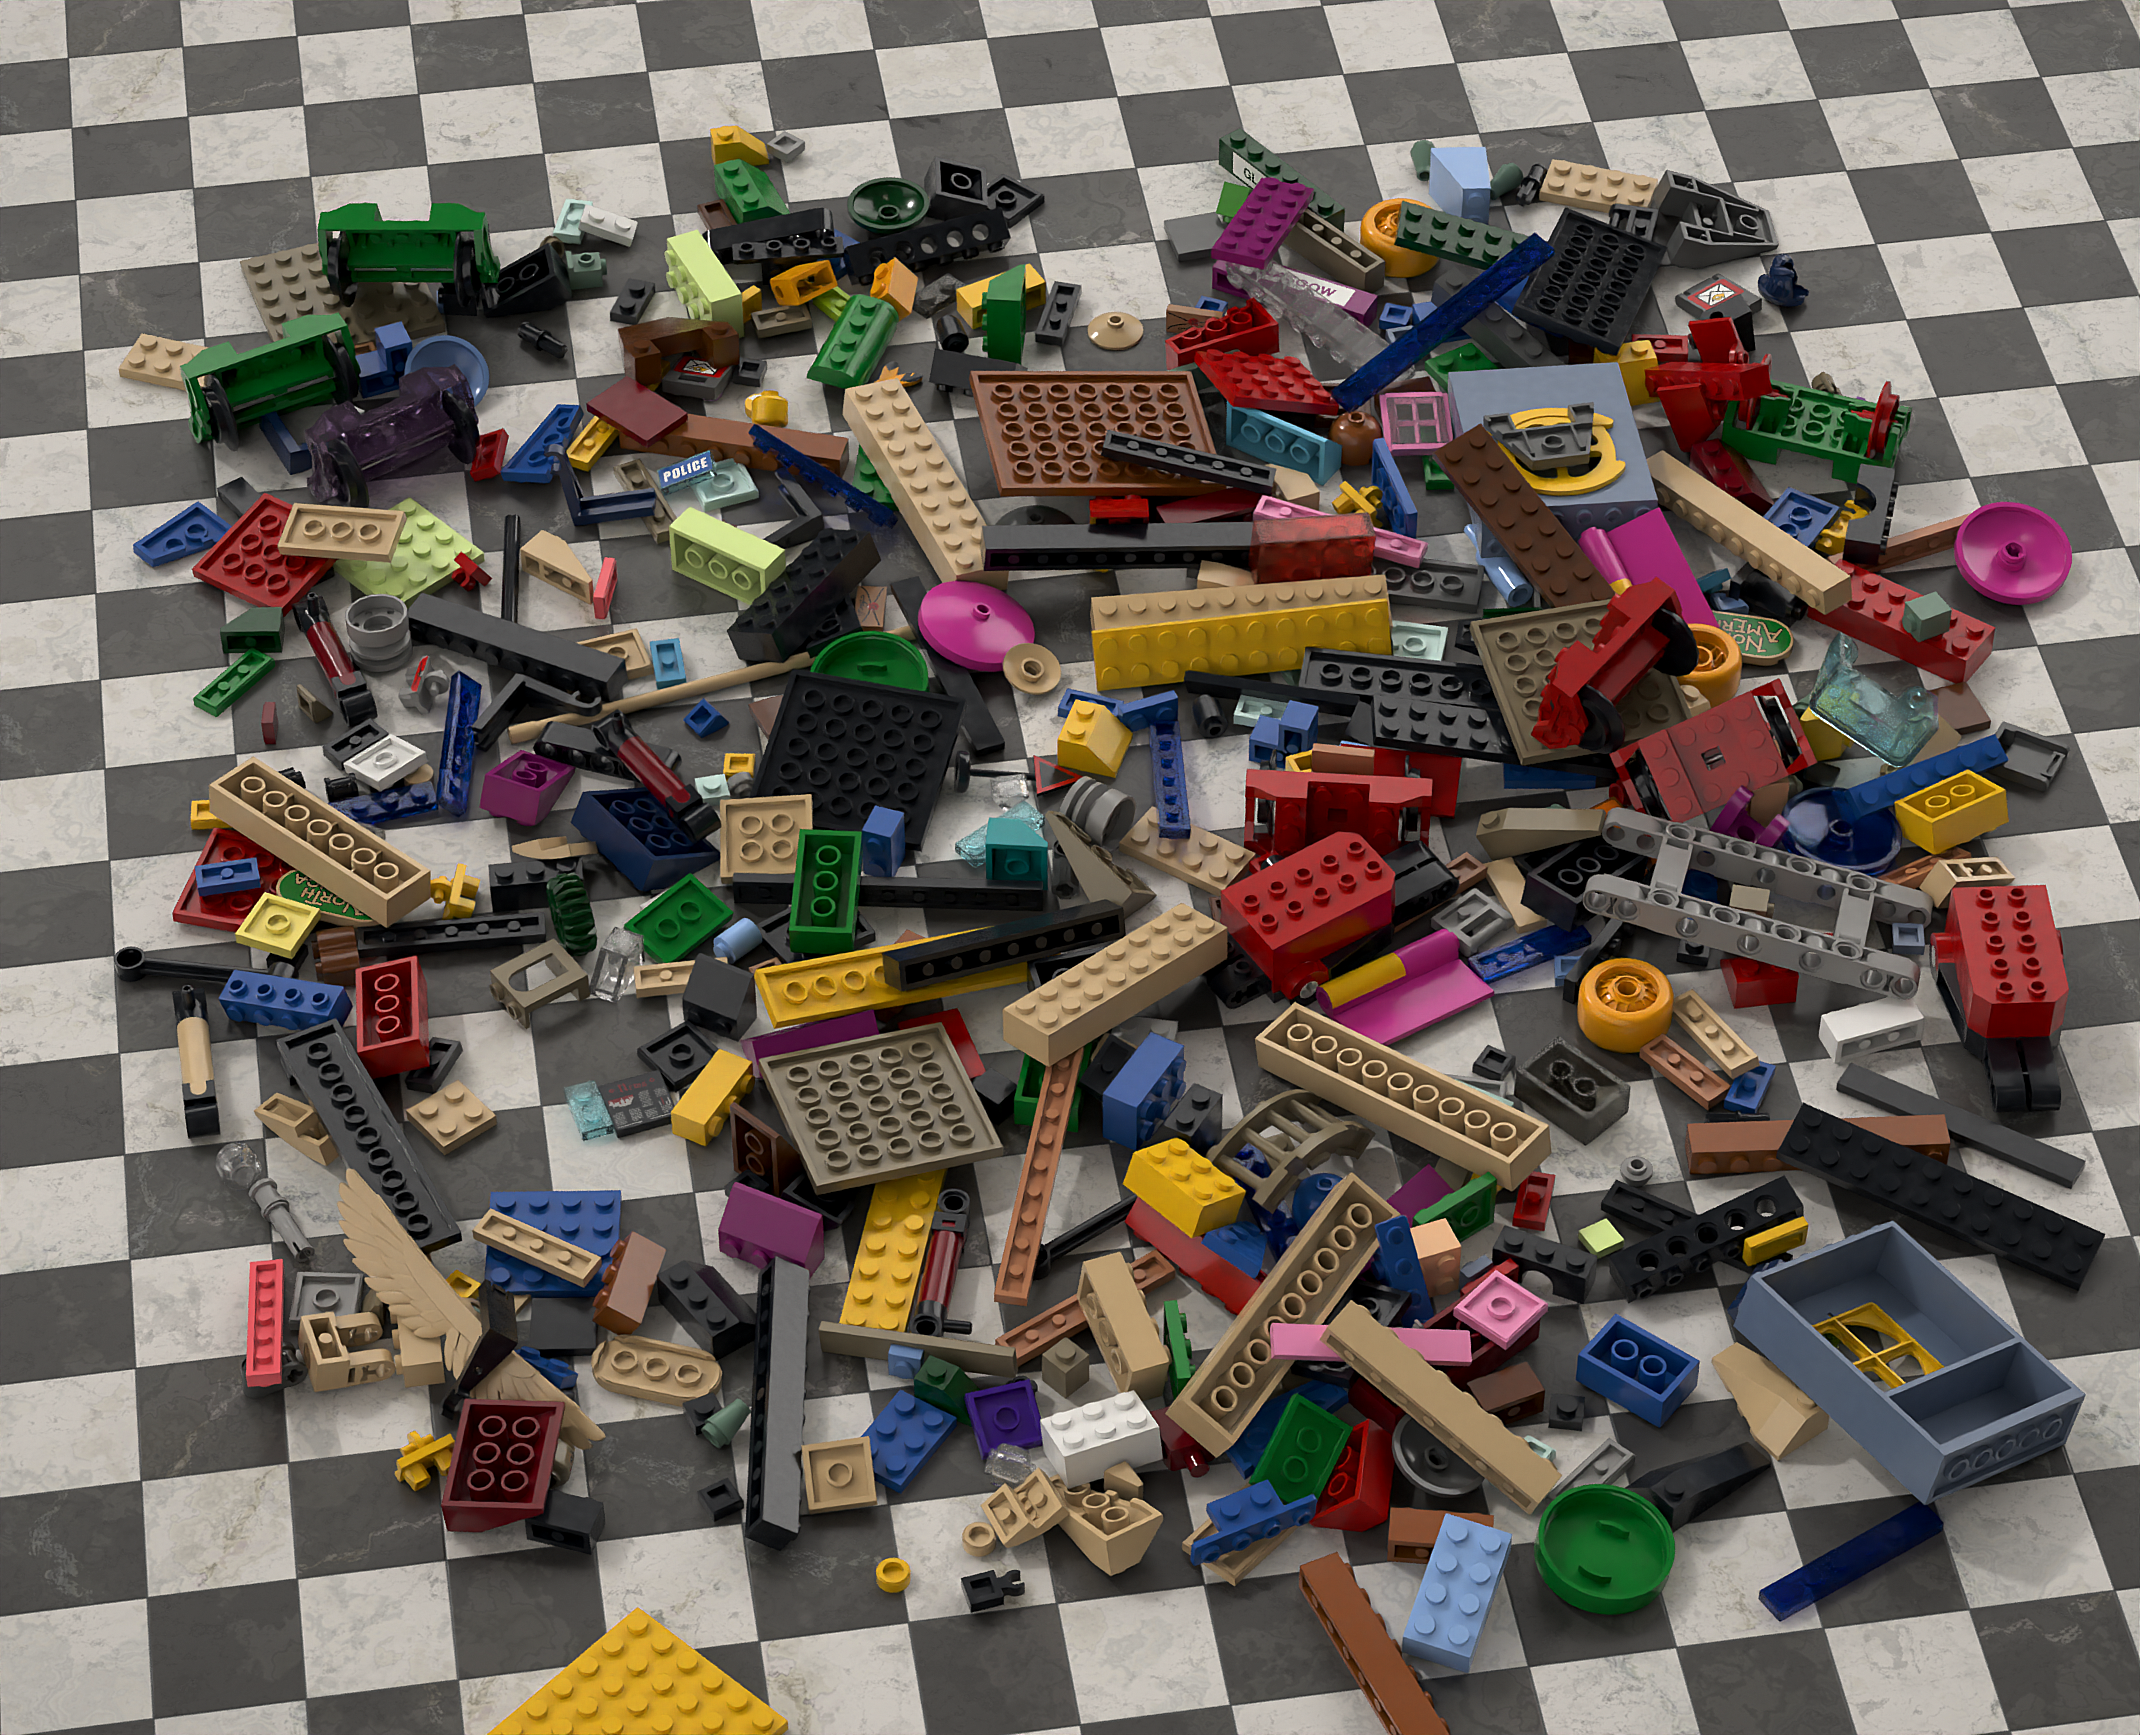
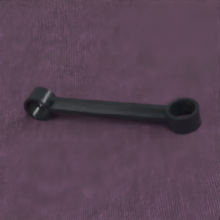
M133 946L122 948L114 956L117 976L126 982L138 981L147 974L227 983L234 970L299 980L297 969L284 962L273 963L269 970L159 959L145 957L142 949ZM129 962H139L138 964H136V965H134V966H130V967H125V966H123V965H125L126 963H129Z
M1134 1193L1049 1243L1041 1244L1038 1258L1043 1259L1044 1262L1036 1265L1033 1281L1047 1277L1051 1271V1263L1126 1220L1138 1196Z

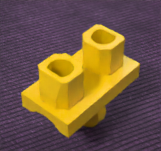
M1346 481L1339 485L1342 494L1332 502L1335 512L1343 518L1352 510H1355L1356 512L1347 518L1348 520L1380 529L1383 524L1376 518V509H1380L1383 506L1381 502L1382 491L1377 486H1370L1369 488L1363 486L1358 493Z
M458 863L454 878L451 881H448L446 876H439V878L431 880L430 897L437 904L446 901L442 920L453 919V916L461 919L471 918L476 901L460 897V895L475 899L480 879L465 875L467 865Z
M416 1431L408 1433L407 1439L409 1444L400 1448L403 1457L396 1460L398 1470L395 1471V1476L399 1482L406 1480L411 1488L417 1491L427 1486L431 1481V1477L426 1470L427 1468L435 1465L442 1476L448 1475L455 1440L451 1434L434 1441L431 1434L421 1438Z

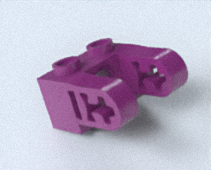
M1741 785L1729 799L1709 831L1776 849L1791 823L1780 814H1777L1767 828L1763 827L1747 814L1748 812L1745 809L1754 797V794Z

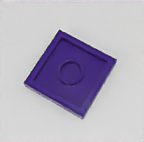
M1030 1379L965 1394V1404L982 1460L1043 1446L1040 1426L1041 1415Z

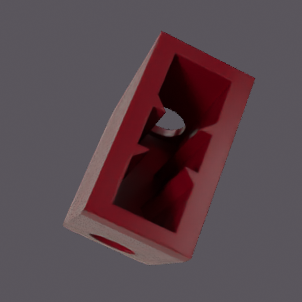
M1170 1406L1150 1411V1414L1159 1426L1163 1456L1161 1460L1168 1470L1177 1471L1188 1468L1190 1475L1195 1478L1207 1474L1210 1469L1207 1462L1215 1459V1456L1165 1414Z

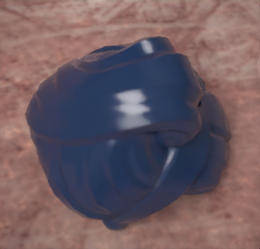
M1787 254L1776 255L1770 266L1769 273L1761 275L1758 279L1759 293L1767 301L1777 306L1795 307L1801 305L1805 297L1809 295L1808 289H1804L1801 285H1796L1798 276L1794 268V261Z

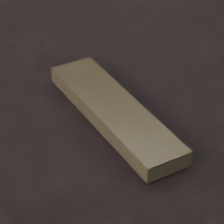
M637 459L614 466V475L624 491L655 488L657 494L655 516L641 517L657 544L670 540L669 526L677 517L642 461Z

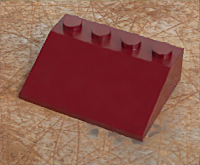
M493 1399L464 1400L441 1504L447 1531L481 1533L544 1513L565 1411V1402Z

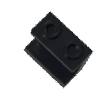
M1748 561L1730 580L1729 597L1737 601L1738 599L1743 600L1748 605L1749 611L1757 615L1777 620L1790 628L1797 620H1802L1806 614L1809 605L1795 594H1791L1779 583L1772 581L1767 575L1753 568Z

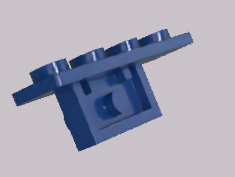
M1400 1215L1375 1225L1374 1228L1380 1248H1377L1373 1253L1374 1261L1371 1262V1268L1375 1278L1378 1281L1380 1280L1381 1285L1411 1292L1413 1303L1400 1321L1402 1328H1412L1416 1319L1424 1324L1434 1317L1407 1217Z
M1267 1479L1207 1504L1206 1512L1218 1533L1194 1542L1191 1548L1190 1561L1193 1566L1201 1563H1211L1216 1561L1221 1555L1233 1550L1241 1551L1255 1541L1263 1538H1273L1282 1530L1295 1525H1305L1315 1517L1317 1499L1312 1494L1283 1505Z

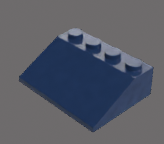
M646 787L582 792L571 823L580 831V834L590 842L595 841L599 853L606 856L615 865L616 869L624 873L633 882V885L641 891L648 892L650 890L665 889L679 882L689 873L694 874L720 860V852L706 838L693 844L684 832L680 831L668 818L665 807Z

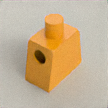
M829 260L798 265L770 279L771 289L779 306L801 305L838 286ZM814 276V283H810L808 277Z

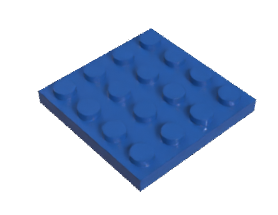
M621 1190L491 1192V1209L601 1257L602 1266L583 1288L487 1245L484 1280L491 1281V1286L494 1283L504 1288L506 1292L513 1293V1295H531V1300L532 1298L596 1297L605 1284L601 1281L606 1268L613 1261V1258L610 1257L611 1250L620 1239Z

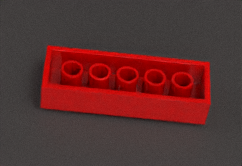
M1839 559L1834 565L1851 576L1852 600L1826 615L1808 606V618L1955 684L1967 682L1992 653L1995 627L1951 608L1952 613L1948 632L1918 642L1911 633L1904 629L1902 617L1904 616L1905 602L1922 597L1923 595L1843 559Z

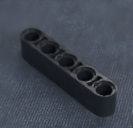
M814 208L711 229L702 234V237L722 265L734 263L732 245L737 243L824 238L826 236L835 237L832 212L827 208Z
M550 721L545 724L534 743L533 749L536 755L579 769L641 783L610 749L607 751L598 743L590 729ZM646 743L676 775L682 763L681 756L673 749Z

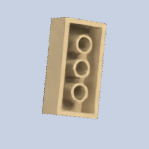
M1121 1252L1084 1261L1076 1297L1118 1392L1123 1393L1134 1390L1141 1401L1162 1396L1165 1382L1168 1381L1167 1371L1172 1363V1358L1167 1345H1162L1159 1339V1327L1155 1318H1150L1146 1310L1147 1301L1143 1291L1137 1290L1131 1264L1129 1262L1125 1263Z

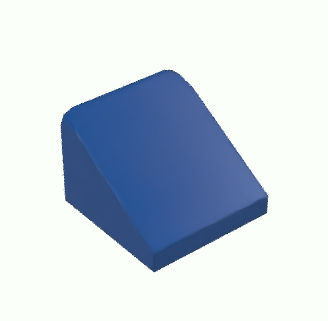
M704 698L683 719L701 738L730 723Z

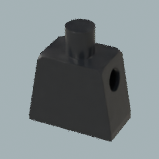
M1741 294L1701 313L1700 320L1731 317L1744 350L1747 352L1756 350L1752 311ZM1688 334L1691 348L1693 350L1697 349L1692 334Z

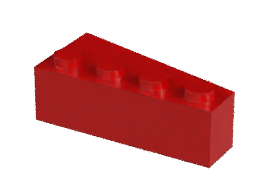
M1252 297L1246 300V306L1240 309L1234 306L1228 309L1227 315L1220 319L1212 317L1206 320L1205 326L1201 328L1192 327L1165 340L1166 368L1171 370L1193 363L1196 351L1207 352L1208 349L1219 350L1222 353L1239 349L1240 352L1257 357L1259 354L1271 355L1280 352L1279 323Z

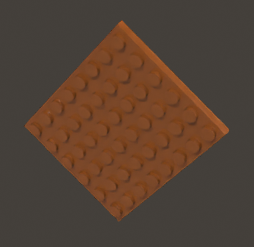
M1191 371L970 372L969 382L1000 497L1200 496L1227 488L1223 484L1101 456L1107 430L1216 454Z

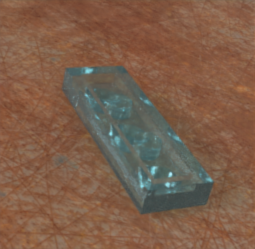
M1026 801L1021 802L997 817L1020 819L1033 831L1045 825V816ZM988 823L955 843V852L974 868L986 862L985 843Z

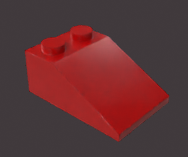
M1127 495L1124 499H1112V496H1096L1095 499H1089V524L1149 523L1148 499H1142L1139 495Z

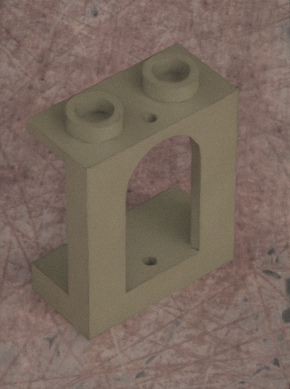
M554 938L490 970L492 984L489 986L493 998L497 1002L501 1001L506 1006L511 1018L518 1020L526 1029L530 1027L529 1013L569 992L579 1002L590 997L588 974ZM545 960L546 966L556 976V978L529 991H517L509 984L514 975Z

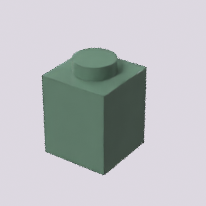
M1935 591L1905 602L1902 624L1908 633H1911L1918 642L1949 631L1952 609Z

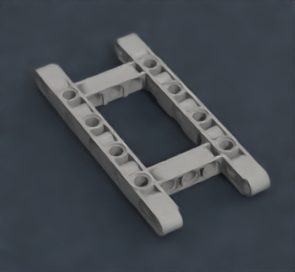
M1620 807L1612 808L1608 811L1602 829L1604 840L1611 844L1612 847L1655 858L1657 861L1650 886L1605 873L1604 875L1598 874L1589 878L1583 895V905L1588 911L1642 926L1672 937L1894 998L1906 1000L1916 995L1921 974L1918 965L1908 958L1865 947L1870 919L1891 925L1892 923L1923 924V927L1926 928L1931 922L1934 901L1929 894L1876 879L1860 872L1684 823L1672 822ZM1692 868L1713 874L1714 877L1746 886L1753 885L1807 903L1813 902L1834 908V910L1838 911L1834 924L1833 935L1681 894L1687 869L1690 870Z

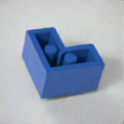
M402 321L374 328L377 350L355 356L361 373L358 374V390L363 399L407 387L404 379V369L413 347Z
M1289 700L1281 720L1260 715L1249 738V761L1260 763L1261 760H1269L1273 749L1277 748V767L1285 769L1287 756L1312 750L1313 743H1317L1319 707Z

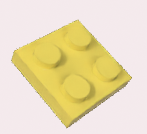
M264 892L235 933L236 942L292 959L320 920V909Z

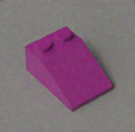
M520 750L485 774L479 808L489 811V814L495 817H509L517 820V823L521 825L535 826L547 817L574 775L576 767Z

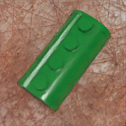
M857 294L850 297L828 338L822 345L815 361L809 368L807 379L843 389L866 385L897 330L899 316L895 308L884 300L867 295Z

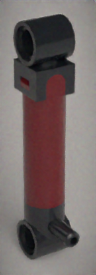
M315 592L308 593L306 596L307 600L292 605L294 618L300 632H304L333 689L334 701L340 713H342L347 726L364 722L369 718H377V708L372 693L367 689V684L360 670L356 671L330 620L323 597H318V594Z
M617 709L591 726L598 743L605 750L608 751L610 749L665 807L668 818L680 831L684 832L693 844L698 843L722 827L721 821L712 806L706 802L703 803V798L691 784L686 786L633 730L629 720L622 711Z
M948 1189L943 1191L938 1197V1211H935L932 1221L931 1242L914 1317L909 1323L910 1333L942 1338L944 1332L965 1335L972 1333L973 1324L971 1322L947 1319L961 1253L964 1254L968 1228L970 1226V1197L963 1190Z

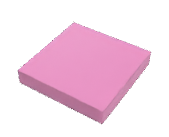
M1495 1270L1454 1308L1453 1316L1507 1350L1548 1312V1303Z

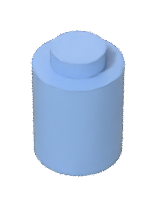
M742 918L714 938L713 951L717 958L727 957L728 963L733 964L761 944L762 935L758 927L750 919Z

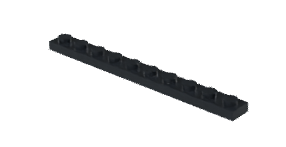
M734 873V903L792 905L795 874ZM861 876L858 906L1043 911V881Z

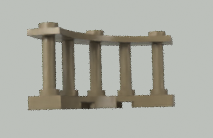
M1294 1089L1259 1102L1255 1109L1234 1126L1218 1145L1210 1148L1206 1159L1221 1172L1226 1170L1255 1189L1256 1194L1252 1199L1273 1214L1288 1193L1299 1183V1177L1297 1176L1306 1168L1314 1170L1319 1165L1328 1161L1333 1153L1339 1156H1351L1358 1160L1376 1133L1361 1123L1340 1121L1317 1106L1322 1098L1308 1090ZM1290 1121H1297L1303 1125L1306 1122L1319 1130V1132L1309 1134ZM1273 1125L1299 1142L1300 1145L1292 1152H1285L1259 1135V1133ZM1247 1143L1279 1163L1278 1167L1268 1178H1260L1233 1160L1235 1155Z

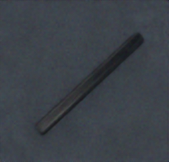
M508 514L505 517L501 619L517 623L521 523L520 517L517 514L513 516Z

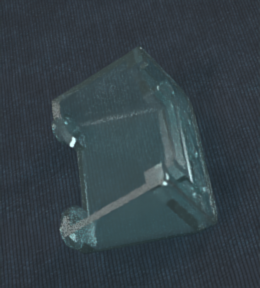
M1839 632L1828 647L1811 691L1809 701L1811 712L1889 765L1894 767L1906 766L1939 729L1938 697L1921 686L1909 687L1899 698L1853 668L1852 665L1858 658V646L1851 638Z

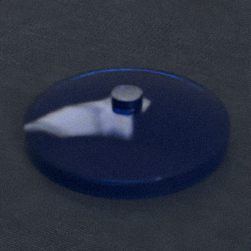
M1817 787L1796 794L1785 804L1781 816L1787 819L1791 825L1783 835L1781 842L1791 854L1860 872L1870 877L1890 868L1899 855L1902 844V831L1895 816L1890 810L1886 809L1857 820L1843 794L1848 790L1846 788Z

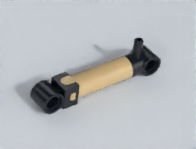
M184 985L181 991H173L172 994L188 1139L220 1135L221 1130L204 987L193 989L191 985Z

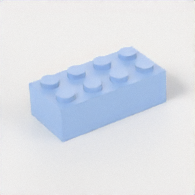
M1445 1514L1403 1634V1653L1469 1673L1511 1551V1533L1454 1515Z

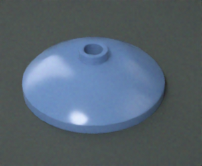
M439 335L427 338L413 348L405 364L404 379L413 399L430 412H432L431 394L437 387L444 388L451 394L459 395L469 409L472 410L481 402L486 394L489 385V370L484 357L472 344L455 336ZM445 380L448 386H442L439 381Z

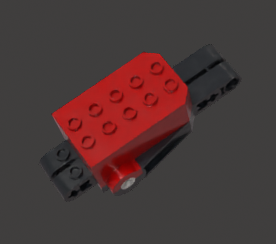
M1338 831L1220 891V923L1227 927V959L1199 976L1229 1009L1241 1007L1264 994L1273 1003L1285 998L1290 1005L1296 1002L1304 1007L1317 1000V986L1362 966L1392 943L1396 926L1450 899L1459 889V880L1421 840L1412 841L1380 857L1360 834Z
M2046 885L1952 888L1945 932L1932 933L1930 937V969L1936 988L1963 1047L1983 1061L1993 1112H2024L2026 1103L2030 1112L2058 1111L2061 1106V1088L2053 1050L2059 1045L2069 986L2064 969L2062 937L2060 931L2055 928Z

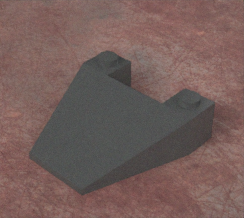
M1666 170L1653 193L1656 209H1659V212L1664 215L1682 217L1683 222H1679L1666 245L1668 247L1667 252L1670 263L1678 267L1696 270L1776 250L1779 246L1768 210L1693 176Z

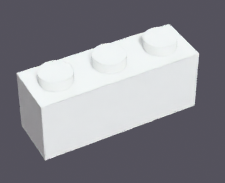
M1888 996L1880 1000L1861 1003L1854 1007L1821 1015L1819 1038L1834 1063L1921 1040L1924 1016L1912 998L1904 1000Z

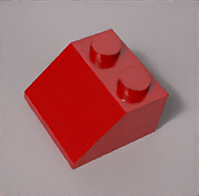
M1747 957L1720 959L1721 970L1734 1009L1796 1002L1799 980L1797 971Z

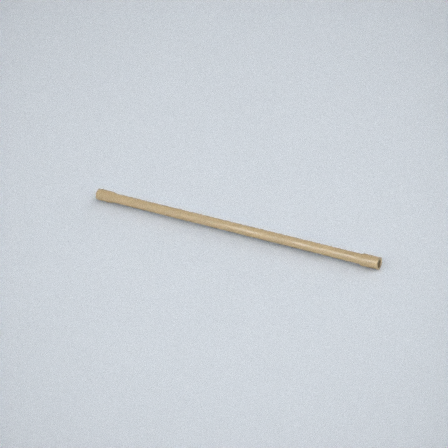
M909 626L885 631L907 641L916 639ZM808 652L790 656L784 663L765 662L602 704V711L592 717L567 713L539 721H530L507 727L509 740L513 745L536 739L545 724L550 721L580 726L599 721L617 709L627 714L792 671V669L812 666L817 656L810 659Z

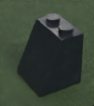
M1193 1083L1143 1149L1177 1137L1185 1141L1199 1155L1206 1158L1210 1148L1222 1141L1223 1094Z

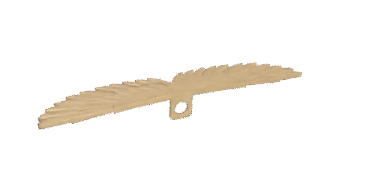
M348 1168L346 1171L348 1185L343 1182L339 1184V1194L344 1202L338 1201L337 1206L340 1214L345 1219L339 1220V1225L349 1237V1239H344L343 1242L347 1249L356 1257L353 1258L352 1262L361 1271L370 1276L365 1277L364 1280L371 1289L379 1292L376 1293V1296L383 1303L392 1305L388 1307V1310L394 1315L407 1317L402 1319L401 1323L408 1328L417 1329L413 1332L416 1336L420 1338L447 1336L444 1347L445 1365L448 1371L453 1370L454 1377L457 1380L479 1336L481 1337L482 1335L481 1316L473 1308L475 1306L480 1310L479 1302L474 1298L460 1297L427 1259L413 1238L402 1227L380 1195L376 1194L354 1169ZM514 1350L470 1391V1397H476V1399L565 1402L559 1439L567 1443L573 1452L575 1451L574 1446L582 1450L591 1449L593 1445L589 1439L603 1441L606 1437L604 1432L580 1410V1406L549 1382Z

